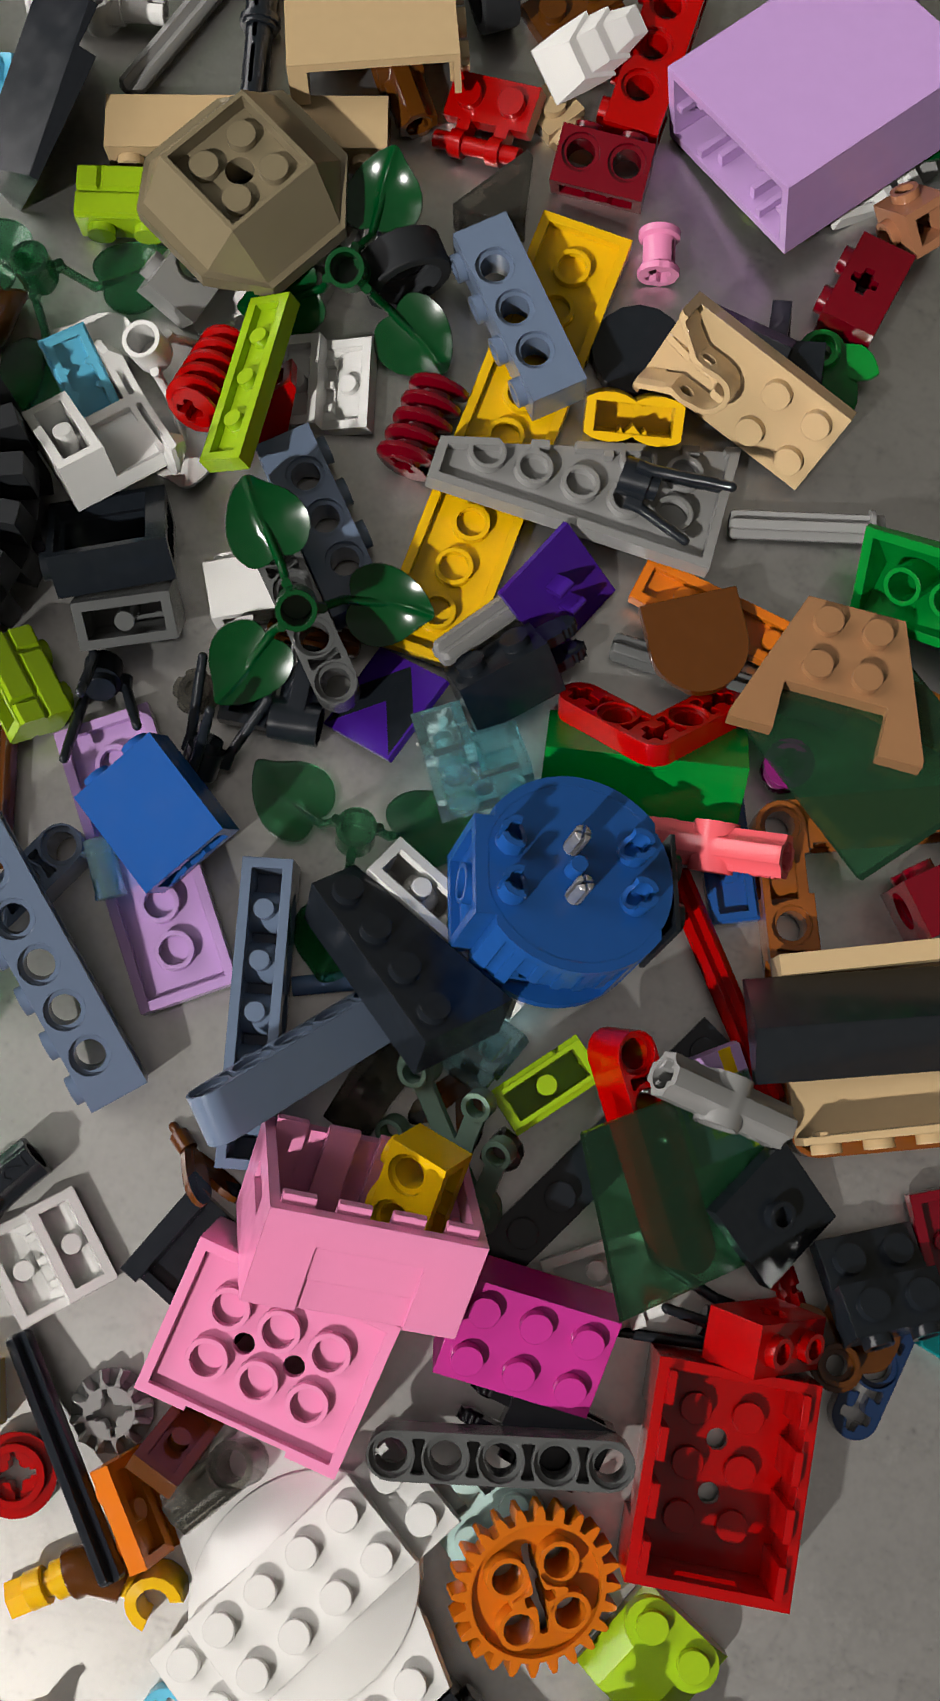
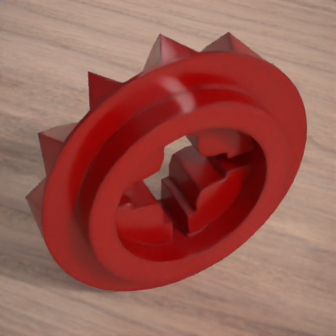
M12 1430L0 1435V1475L13 1466L14 1457L19 1460L20 1467H29L30 1470L36 1469V1472L22 1481L21 1490L17 1488L15 1479L0 1478V1517L21 1519L33 1515L46 1505L57 1489V1476L43 1441L36 1436L35 1432Z

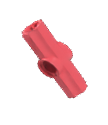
M649 816L655 823V833L662 843L670 834L675 835L676 854L681 856L682 865H687V869L733 876V872L776 880H786L789 871L792 869L795 850L793 847V836L742 829L738 824L711 819L695 818V822H689L674 818Z

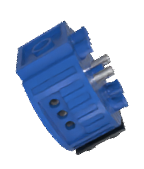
M570 776L546 777L525 783L506 794L494 806L490 814L474 813L447 855L448 944L457 952H468V962L509 997L520 1002L543 1008H569L594 1001L612 990L638 964L639 968H644L683 930L686 910L683 902H679L678 883L682 875V858L679 854H676L675 835L670 834L662 843L655 833V823L628 797L604 784Z

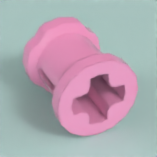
M652 222L643 225L639 229L638 241L643 245L642 264L637 270V278L641 283L658 287L667 286L675 283L680 276V268L675 264L676 245L680 242L681 230L678 226L668 222Z

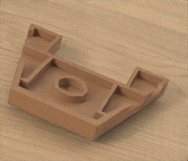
M808 596L729 709L725 723L769 735L773 728L782 689L883 716L873 764L918 775L923 768L924 758L906 621Z

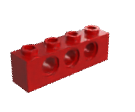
M638 0V4L643 5L640 14L648 32L629 52L631 57L614 70L616 75L610 78V84L615 85L612 96L604 95L602 97L596 118V123L603 126L604 132L621 135L623 131L641 133L649 138V143L656 144L657 152L669 117L668 66L691 52L708 0ZM646 57H655L657 59L653 60ZM632 97H641L645 100L637 101L632 99Z

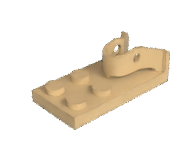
M701 291L683 308L675 326L647 367L637 376L632 384L636 392L640 389L672 395L679 403L692 410L794 490H796L857 414L850 406Z

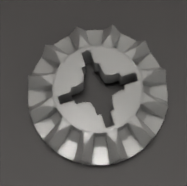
M110 1367L98 1370L82 1381L71 1398L72 1406L69 1423L74 1426L78 1435V1442L94 1449L96 1454L108 1453L119 1455L136 1446L146 1436L154 1417V1402L152 1396L134 1388L139 1377L137 1374L127 1369ZM107 1393L114 1405L132 1406L131 1409L126 1410L116 1419L117 1426L115 1428L110 1426L108 1418L99 1419V1416L92 1418V1414L105 1406Z

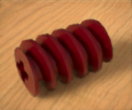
M420 372L415 373L410 378V390H406L402 394V406L394 411V423L386 427L384 432L386 440L378 444L376 452L381 462L388 469L408 479L426 482L427 477L420 470V467L430 468L433 456L428 451H436L440 439L436 434L450 436L454 431L453 426L444 417L449 419L460 418L461 410L452 401L465 403L469 399V393L461 385L441 374Z

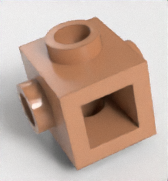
M915 181L904 182L895 186L890 191L888 197L873 205L878 222L876 225V235L878 238L915 255V260L940 246V190L918 184Z

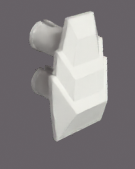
M636 4L611 11L607 6L588 15L587 11H584L556 30L530 52L555 104L560 105L615 76L614 70L631 57L629 52L647 34L648 30Z

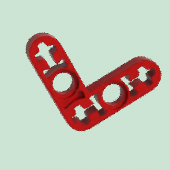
M586 682L566 684V690L559 693L558 716L562 721L644 766L659 767L668 765L738 727L725 723L729 709L740 695L739 692L727 688L709 695H693L654 716L608 691Z

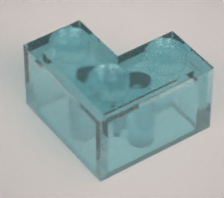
M459 700L410 714L428 782L442 823L494 808L506 794L525 783L535 780L531 760L515 720L471 733Z

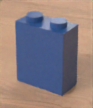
M151 732L147 734L140 733L131 738L122 747L123 755L113 764L101 766L88 775L84 780L86 787L74 796V799L146 894L165 893L240 829L168 736Z

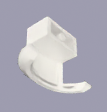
M99 339L94 340L93 343L110 380L121 398L120 400L84 418L66 391H63L21 413L43 458L79 512L133 483L143 480L164 467L174 475L181 473L187 450L186 442L182 435L169 432L158 418L138 386L122 353L117 348Z

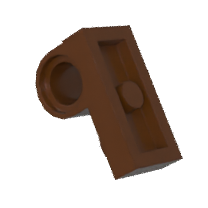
M171 1406L134 1452L125 1468L169 1500L183 1480H186L224 1426V1423L187 1406L184 1411Z

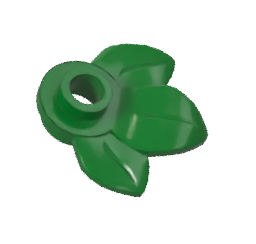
M819 329L808 333L801 341L826 342V351L830 354V357L825 360L822 386L855 410L858 401L857 383L872 380L879 375V367L874 355L863 345L844 343L842 338L831 330Z

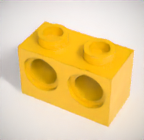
M421 1123L400 1135H393L381 1153L380 1161L384 1165L380 1177L371 1187L365 1199V1204L373 1206L370 1220L389 1223L395 1209L427 1216L424 1230L443 1234L473 1154Z

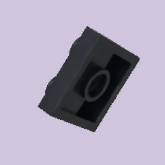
M910 1221L814 1241L809 1246L843 1349L862 1345L864 1352L870 1353L893 1346L895 1344L894 1338L911 1334L913 1342H919L940 1335V1275L936 1265L926 1266Z

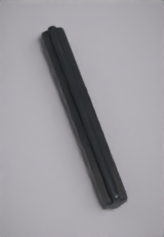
M30 1329L19 1331L6 1339L7 1349L96 1581L101 1588L108 1587L123 1579L126 1575V1569L117 1551L101 1505L97 1500L91 1479L34 1333Z

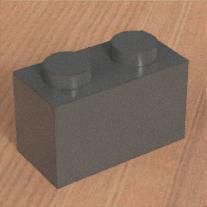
M177 579L75 596L69 604L81 652L179 638L186 622Z

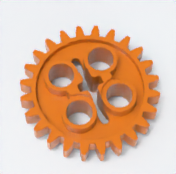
M532 1496L528 1510L522 1511L516 1500L513 1499L510 1500V1515L505 1518L494 1508L490 1510L493 1525L489 1529L476 1522L472 1525L478 1537L475 1544L468 1541L459 1542L458 1545L466 1561L457 1560L450 1562V1568L454 1577L458 1580L446 1584L450 1598L454 1601L448 1605V1609L453 1621L458 1622L455 1628L461 1641H468L467 1644L475 1659L484 1655L491 1670H495L503 1661L510 1677H514L521 1664H525L530 1677L536 1678L540 1663L546 1662L551 1672L555 1674L558 1672L559 1657L565 1655L571 1663L576 1664L578 1662L575 1647L579 1644L593 1650L595 1645L589 1635L592 1629L607 1632L609 1628L601 1613L617 1610V1605L608 1593L621 1589V1584L612 1573L619 1568V1564L613 1554L609 1552L612 1548L610 1541L603 1532L599 1533L601 1529L591 1516L584 1519V1515L577 1505L573 1504L565 1512V1508L559 1499L553 1497L547 1509L544 1510L538 1497ZM525 1543H528L530 1564L538 1576L535 1578V1587L546 1617L547 1625L544 1629H540L538 1610L530 1597L533 1594V1587L521 1552V1546ZM562 1546L557 1556L552 1559H545L550 1550ZM512 1564L506 1573L493 1576L500 1566ZM573 1597L567 1606L556 1609L562 1600ZM523 1614L521 1619L515 1624L505 1625L511 1617Z

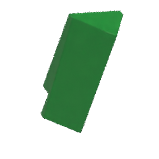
M871 523L867 525L850 607L906 621L908 638L940 648V541Z
M550 709L541 778L570 776L604 784L628 797L651 817L674 818L689 822H695V818L738 824L750 770L748 730L733 729L668 765L651 767L631 760L570 726L559 718L558 710Z

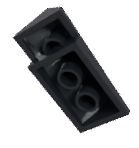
M33 0L0 93V193L13 207L20 211L35 187L97 57L79 46L98 6L92 0Z
M940 966L742 980L754 1085L940 1071Z

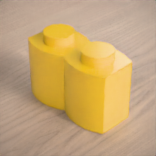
M596 388L586 392L582 425L583 432L594 439L606 442L623 441L633 437L638 442L653 447L673 446L681 443L686 407L673 396L664 393L651 392L633 397L631 394L617 388Z

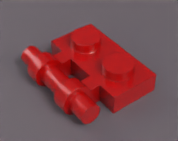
M468 71L461 72L462 93H455L453 81L442 112L447 122L456 124V127L452 128L451 131L435 129L432 135V147L446 151L447 155L452 158L463 160L466 156L484 160L485 165L500 169L504 165L518 168L523 160V149L511 146L514 138L526 141L532 140L547 97L541 87ZM476 129L494 133L488 140L474 137Z

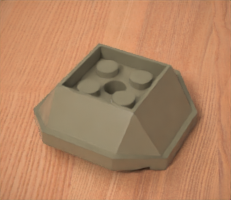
M242 89L231 97L217 98L145 157L136 210L142 223L203 286L230 291H253L254 295L259 296L282 293L346 239L348 155L283 89L268 92H254ZM239 180H250L245 184H234Z

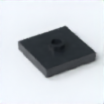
M786 1142L781 1149L765 1146L706 1209L756 1282L768 1289L772 1288L836 1217Z

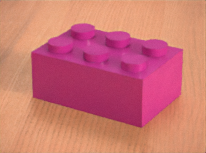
M487 1255L455 1340L434 1337L432 1372L586 1419L622 1326L617 1296L604 1290Z

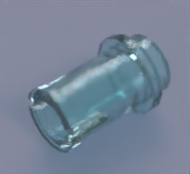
M99 836L83 841L84 851L80 853L82 859H87L95 892V901H106L128 894L118 856L104 837Z

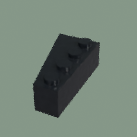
M352 865L311 884L304 915L305 921L414 1075L499 1033L513 999L358 866Z

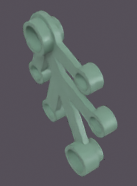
M400 1056L397 1063L398 1077L406 1087L415 1090L431 1130L473 1154L486 1120L497 1108L495 1095L484 1087H476L462 1099L461 1110L464 1118L458 1133H456L435 1083L442 1074L443 1061L422 1071L421 1076L413 1074ZM473 1098L479 1099L484 1104L485 1112L479 1111L474 1106ZM390 1113L376 1125L375 1135L376 1138H380L381 1135L392 1137L393 1135L387 1127L388 1124L395 1127L399 1135L413 1126L401 1114ZM495 1135L483 1146L481 1158L485 1166L478 1181H476L469 1164L486 1235L494 1231L501 1222L502 1201L496 1191L505 1169L517 1156L515 1143L505 1135ZM493 1147L500 1148L505 1154V1159L498 1158L494 1154Z

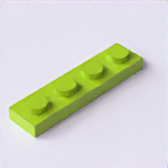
M291 292L250 298L199 460L210 473L251 468L300 303Z

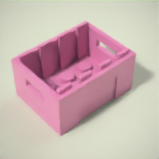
M278 1113L277 1117H271L261 1124L236 1201L239 1301L292 1311L295 1308L379 1322L401 1326L404 1331L455 1340L490 1250L469 1166L443 1234L424 1230L427 1216L395 1209L389 1223L370 1220L373 1206L365 1204V1199L371 1187L380 1177L384 1165L380 1161L381 1153L391 1136L381 1135L380 1138L361 1134V1130L330 1124L329 1128L310 1124L309 1119Z
M220 1216L200 1236L134 1388L183 1411L186 1406L285 1451V1458L335 1480L402 1327L295 1308L292 1311L239 1301L237 1223ZM239 1333L250 1334L255 1341L254 1348L247 1352L238 1349L235 1344L236 1335ZM292 1355L299 1356L304 1361V1371L300 1374L289 1373L285 1368V1359Z

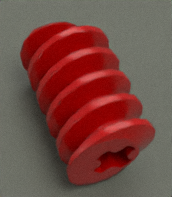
M214 324L206 328L166 389V400L169 409L180 422L195 431L209 432L240 333L237 328L226 324Z

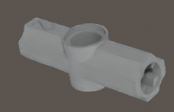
M665 1051L659 1060L652 1063L647 1078L651 1086V1095L693 1113L692 1119L722 1132L740 1134L769 1148L781 1149L787 1140L793 1138L798 1123L793 1114V1107L753 1089L754 1082L727 1070L706 1067L698 1061L676 1052Z

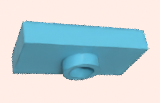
M84 322L37 341L60 391H66L84 418L119 400Z

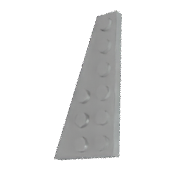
M441 435L427 474L425 487L553 529H557L563 522H567L580 538L705 578L710 569L730 492L722 490L720 493H714L662 481L654 502L644 499L643 504L689 537V544L684 546L638 513L622 508L626 496L615 493V489L628 455L658 466L733 482L742 449L739 447H725L723 452L700 451V446L682 445L680 450L655 449L653 446L643 443L576 441L575 446L550 445V440L532 439L531 444L503 443L500 438Z

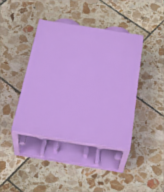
M769 0L668 66L670 137L785 254L940 150V22L920 5L919 0Z

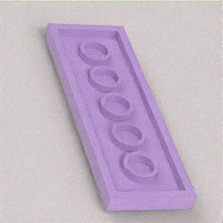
M148 702L137 705L142 723V728L138 731L132 728L127 709L82 723L69 761L63 764L73 799L74 796L86 787L84 780L88 775L101 766H110L123 755L121 749L131 738L140 733L147 734L151 732L160 734L152 708ZM68 728L53 733L59 754L62 750ZM74 799L140 1014L146 1016L230 987L233 959L202 863L198 864L165 893L146 894Z

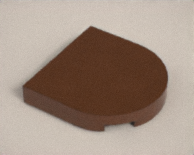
M737 586L639 607L638 612L651 665L656 674L672 687L688 695H709L726 688L741 672L749 653V635Z

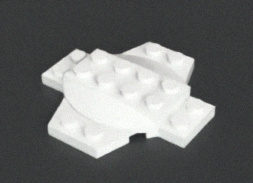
M239 1430L184 1480L169 1500L165 1498L192 1577L188 1602V1622L148 1661L177 1701H437L452 1686L426 1615H423L419 1604L421 1581L423 1580V1556L462 1521L434 1484L391 1482L379 1479L369 1469L367 1460H364L354 1471L339 1468L336 1478L333 1480L285 1458V1451ZM392 1437L388 1438L377 1448L381 1458L390 1463L399 1462L407 1455V1451L401 1443Z

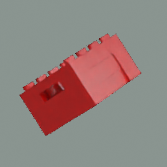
M650 1342L642 1396L646 1403L635 1465L636 1470L630 1502L624 1501L616 1557L623 1581L790 1614L823 1386L806 1372L751 1380L701 1358L702 1351ZM714 1428H720L726 1434V1441L719 1448H713L707 1443V1434ZM705 1482L714 1483L718 1488V1494L713 1501L705 1502L698 1496L699 1487Z

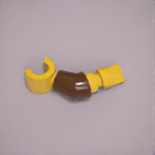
M81 1543L62 1550L59 1558L49 1562L48 1569L44 1565H40L23 1572L21 1576L5 1582L4 1598L11 1618L15 1619L54 1603L55 1596L59 1600L70 1596L76 1600L92 1597L116 1604L119 1598L122 1597L125 1599L124 1608L126 1616L134 1627L143 1631L154 1606L148 1601L144 1591L151 1589L159 1590L166 1595L170 1603H184L189 1592V1578L182 1566L173 1560L164 1558L150 1569L130 1577L124 1559L121 1557L126 1569L125 1577L108 1587L101 1588L96 1581L87 1554Z

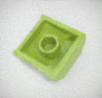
M636 1585L617 1607V1610L605 1621L609 1628L607 1632L597 1631L591 1637L595 1648L591 1650L583 1647L577 1654L578 1663L612 1701H690L696 1693L703 1692L713 1685L719 1673V1666L728 1657L725 1650L661 1589Z

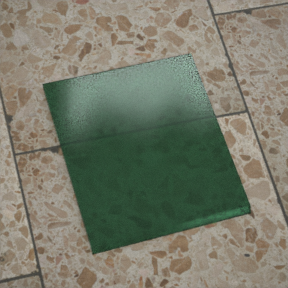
M913 667L924 758L923 768L918 775L873 764L883 716L782 689L773 728L769 735L743 728L856 878L862 881L940 829V701Z
M749 1067L735 1072L751 1080ZM664 1100L581 1132L580 1138L620 1322L745 1266L706 1209L765 1146L751 1139L749 1140L740 1134H730L700 1124L692 1119L693 1113Z

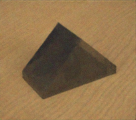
M528 149L453 203V229L456 232L506 211L521 242H525L533 175V155Z
M391 1042L357 1063L325 1111L324 1118L334 1125L361 1130L362 1135H373L378 1123L386 1117L407 1088L400 1081L397 1073V1063L401 1055Z

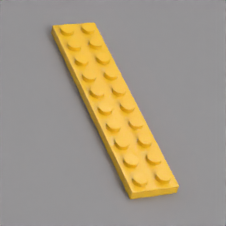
M544 210L528 248L527 255L584 371L602 321L605 319L631 252L633 240ZM510 314L504 318L510 323H520L525 320L519 314ZM488 348L454 436L500 438L503 443L531 444L532 439L550 440V445H555L571 405L532 421L525 406L518 408L511 396L508 380L512 378L505 364L498 366L491 354L490 348ZM530 355L524 359L527 364L534 366L546 362L543 357L538 355ZM432 489L401 570L411 576L422 587L432 604L435 616L431 621L416 629L402 641L385 647L441 668L447 667L442 665L438 658L434 656L432 652L434 641L496 598L526 520Z

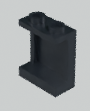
M185 1193L120 1269L134 1282L143 1280L170 1305L200 1236L220 1216L236 1223L237 1219L214 1198L211 1197L206 1206L200 1208L195 1206ZM239 1333L238 1335H236L235 1344H237L246 1333Z

